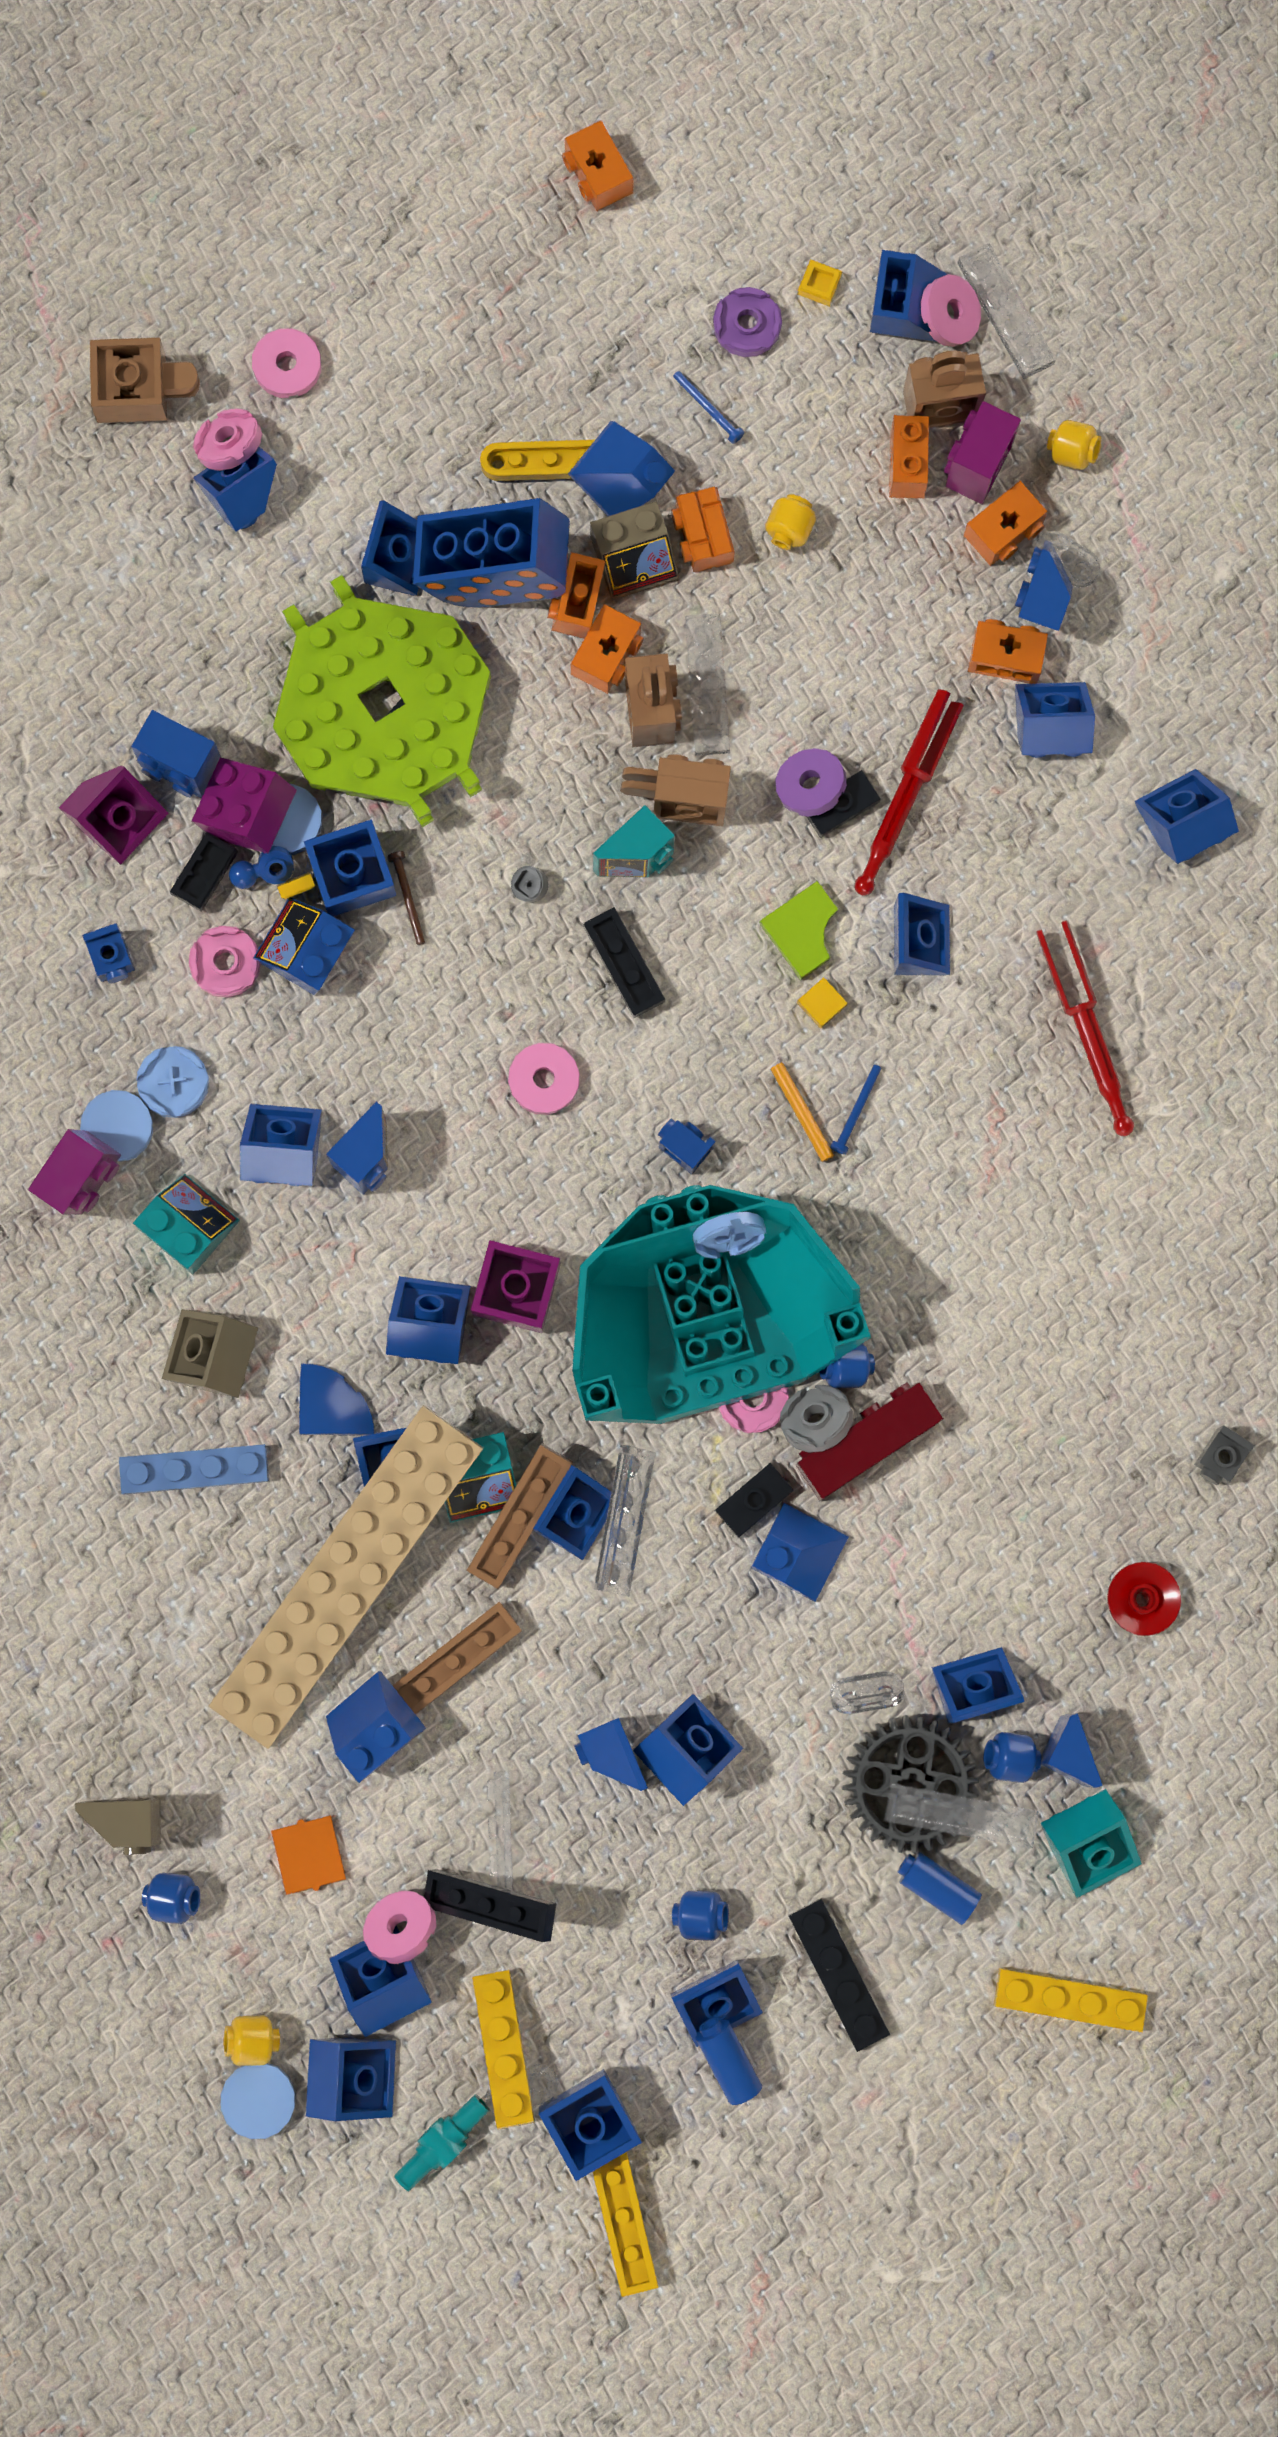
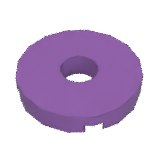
M752 287L737 288L729 292V295L724 297L723 300L721 299L716 306L713 316L714 335L720 345L731 354L742 357L759 356L770 350L779 338L782 328L781 310L765 291ZM744 315H750L756 319L757 324L753 328L745 329L739 325L738 320Z
M816 748L802 750L790 756L780 767L775 779L776 792L784 807L789 811L792 810L806 817L821 815L832 809L839 802L838 798L842 791L844 793L847 786L846 773L838 758L827 750ZM808 778H820L819 783L815 787L810 789L803 788V784Z

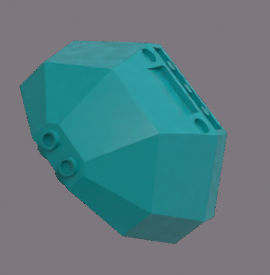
M692 1185L683 1189L680 1194L669 1197L657 1195L649 1198L645 1204L639 1205L580 1265L572 1372L586 1421L663 1424L715 1409L722 1405H729L740 1400L763 1395L764 1393L781 1390V1388L801 1384L871 1339V1335L860 1304V1286L794 1204L713 1185L704 1187ZM734 1212L756 1213L763 1218L766 1227L765 1238L761 1244L752 1250L736 1256H730L729 1251L720 1252L721 1257L715 1259L704 1257L696 1252L693 1233L706 1221Z

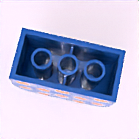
M541 498L417 516L413 584L445 603L473 608L559 597L566 591L570 520L566 515Z

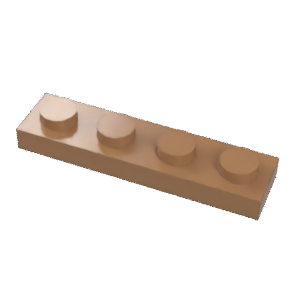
M540 1444L466 1571L499 1589L573 1461L546 1445Z
M498 1602L392 1686L412 1711L417 1714L522 1632V1630L503 1605Z

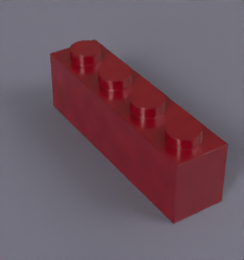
M906 1382L890 1393L892 1401L882 1407L876 1402L859 1413L863 1420L853 1425L846 1437L837 1445L824 1451H801L799 1453L802 1460L797 1462L796 1467L819 1501L944 1419L920 1382L913 1387Z

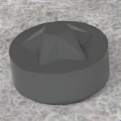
M523 866L512 877V892L519 900L529 903L537 902L547 893L548 878L539 868Z

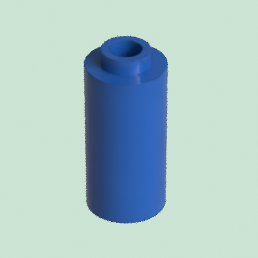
M920 1851L915 1857L908 1854L897 1873L902 1875L899 1881L900 1884L960 1925L967 1921L982 1896L976 1889Z
M711 2018L702 2023L695 2039L729 2104L739 2105L751 2100L761 2091L762 2084L729 2021Z

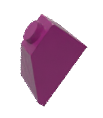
M122 765L82 782L59 807L86 836L120 865L168 814L161 804Z

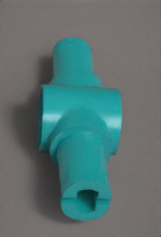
M475 2094L452 2117L447 2116L445 2119L440 2117L417 2140L419 2143L416 2147L417 2152L394 2175L396 2181L409 2192L432 2169L437 2170L440 2166L443 2169L447 2167L467 2146L465 2141L469 2138L468 2133L490 2111L489 2106Z

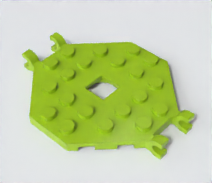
M340 575L330 581L334 589V594L343 605L341 608L310 627L307 626L294 604L282 611L287 624L296 635L273 729L311 788L324 791L326 789L345 792L346 795L371 800L377 798L393 801L397 805L409 807L423 828L434 821L431 810L422 799L456 777L470 798L482 791L479 779L469 767L475 737L478 734L486 691L489 689L491 673L453 616L356 598L343 575ZM383 681H389L405 705L375 722L360 700V697Z

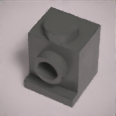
M1223 1425L1216 1429L1194 1465L1202 1469L1199 1474L1207 1481L1215 1485H1219L1220 1482L1228 1484L1255 1445ZM1223 1450L1229 1453L1230 1461L1228 1464L1220 1462L1218 1458L1220 1451Z

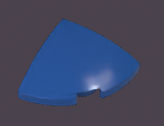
M301 1363L300 1435L360 1436L375 1434L373 1418L364 1397L344 1381V1376L323 1366Z

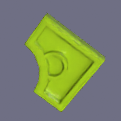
M816 881L760 920V926L800 980L830 960L824 945V931L828 921L837 913L838 908L819 882Z

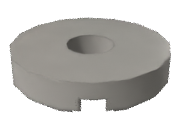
M815 1385L816 1389L807 1391L804 1388L786 1401L780 1413L781 1429L788 1443L798 1450L819 1452L837 1445L846 1437L852 1426L853 1411L846 1396L837 1388L827 1385ZM816 1413L824 1414L820 1421L816 1423L808 1422L812 1415Z

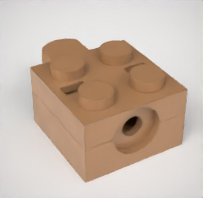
M160 337L90 340L91 408L97 423L167 421V398L194 397L199 390L200 380L195 366L191 362H166V355Z
M957 350L946 351L935 355L934 358L924 357L909 364L903 389L907 416H929V428L963 423L966 421L971 410L978 412L986 395L979 353L969 355L967 352Z
M668 653L625 658V688L632 747L674 743L675 731H681L680 720H682L680 699H673V697H677L676 665H669Z
M671 754L667 758H659L658 770L635 767L623 769L622 778L626 781L621 783L620 791L625 795L654 798V814L658 819L723 827L731 766L724 765L723 761L704 759L703 763L688 761L689 759L686 756Z

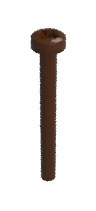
M403 851L393 852L387 858L389 862L394 863L416 944L421 945L425 943L402 863V860L406 857Z

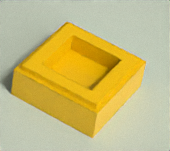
M810 259L797 295L830 307L843 271Z
M306 873L276 886L281 898L287 899L314 888L315 884L311 874Z
M824 977L797 1000V1004L820 1029L848 1004Z

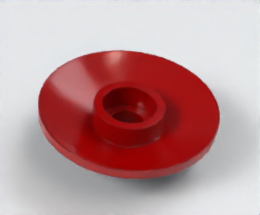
M1137 1562L1122 1568L1114 1576L1109 1585L1107 1603L1111 1616L1121 1628L1135 1635L1150 1636L1166 1630L1175 1621L1181 1607V1593L1175 1578L1165 1568L1150 1562ZM1140 1592L1148 1596V1603L1145 1606H1139L1136 1602V1596Z

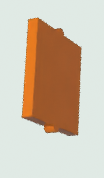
M331 1815L307 1822L300 1819L295 1825L271 1831L286 1895L310 1888L318 1891L322 1885L346 1879Z

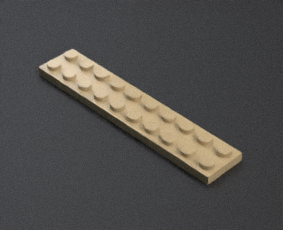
M423 1405L208 1707L269 1749L484 1447Z

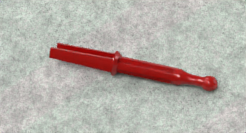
M937 690L901 766L904 776L870 847V857L866 868L854 884L855 891L859 895L867 896L874 890V879L879 868L890 856L922 784L931 781L964 705L962 703L950 702L925 754L951 694L946 690Z
M1066 920L1061 922L1087 993L1088 1002L1070 1008L1042 930L1036 931L1063 1010L1065 1014L1072 1016L1099 1092L1107 1101L1114 1118L1113 1130L1119 1136H1128L1134 1129V1122L1127 1116L1121 1099V1085L1093 1010L1097 1000L1069 922Z

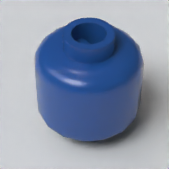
M861 1344L819 1371L820 1377L826 1379L828 1385L833 1388H861L866 1384L869 1375L874 1373L875 1359L873 1354L868 1353L866 1346Z
M1000 1732L986 1743L983 1757L984 1766L986 1769H989L992 1777L997 1780L1024 1783L1032 1777L1034 1772L1039 1770L1041 1766V1752L1036 1749L1034 1740L1028 1735Z
M162 1872L155 1875L150 1884L145 1885L142 1892V1904L144 1907H147V1912L152 1920L183 1924L198 1911L201 1895L200 1889L195 1885L193 1879L187 1875Z
M687 1891L682 1895L680 1903L673 1905L672 1923L674 1926H679L681 1936L687 1940L714 1941L720 1936L721 1932H726L729 1922L728 1904L722 1901L721 1896L716 1892Z

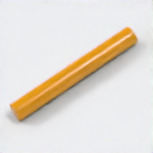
M781 1062L773 1066L770 1070L820 1160L825 1162L835 1155L785 1065Z

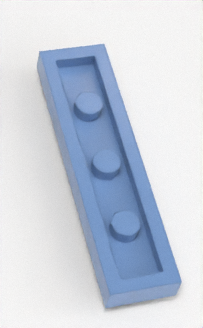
M265 1444L119 1457L121 1494L123 1495L269 1482L267 1448Z

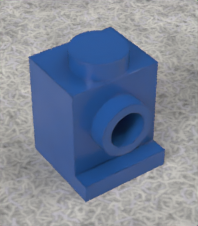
M117 923L82 935L96 974L101 982L116 983L126 979L128 973L135 971L123 934ZM111 949L115 950L112 958L105 959L102 957L103 952Z
M671 1118L658 1133V1136L662 1138L659 1141V1149L691 1175L715 1147L716 1141L710 1137L704 1142L701 1139L704 1134L690 1122L683 1125L680 1121L677 1120L675 1122Z

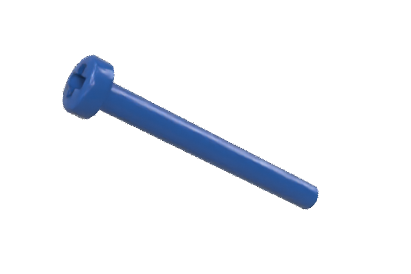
M680 371L673 375L677 382L730 435L728 440L732 444L737 443L743 437L744 430L740 427L735 429Z
M873 1065L838 1141L832 1142L830 1148L835 1152L844 1155L847 1153L849 1148L845 1145L882 1069L880 1066Z

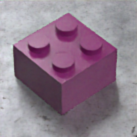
M985 401L982 402L978 412L971 410L963 426L964 431L960 440L955 441L948 455V462L944 469V473L948 474L945 487L983 505L1013 446L1021 419Z
M220 757L192 818V822L203 831L222 841L269 854L297 790L276 772Z
M68 1129L28 1188V1191L63 1215H82L84 1211L88 1213L99 1200L100 1195L97 1191L103 1182L108 1183L119 1170L120 1165L117 1161L121 1154L88 1131Z
M489 1240L471 1307L472 1316L543 1333L561 1265L560 1258Z

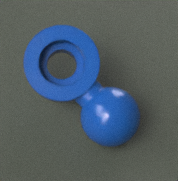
M272 846L269 854L261 852L256 864L248 861H238L233 864L229 871L230 881L239 889L252 887L256 883L257 878L260 877L270 884H282L293 874L294 863L292 855L283 847ZM273 863H279L283 866L278 872L271 871L269 867Z

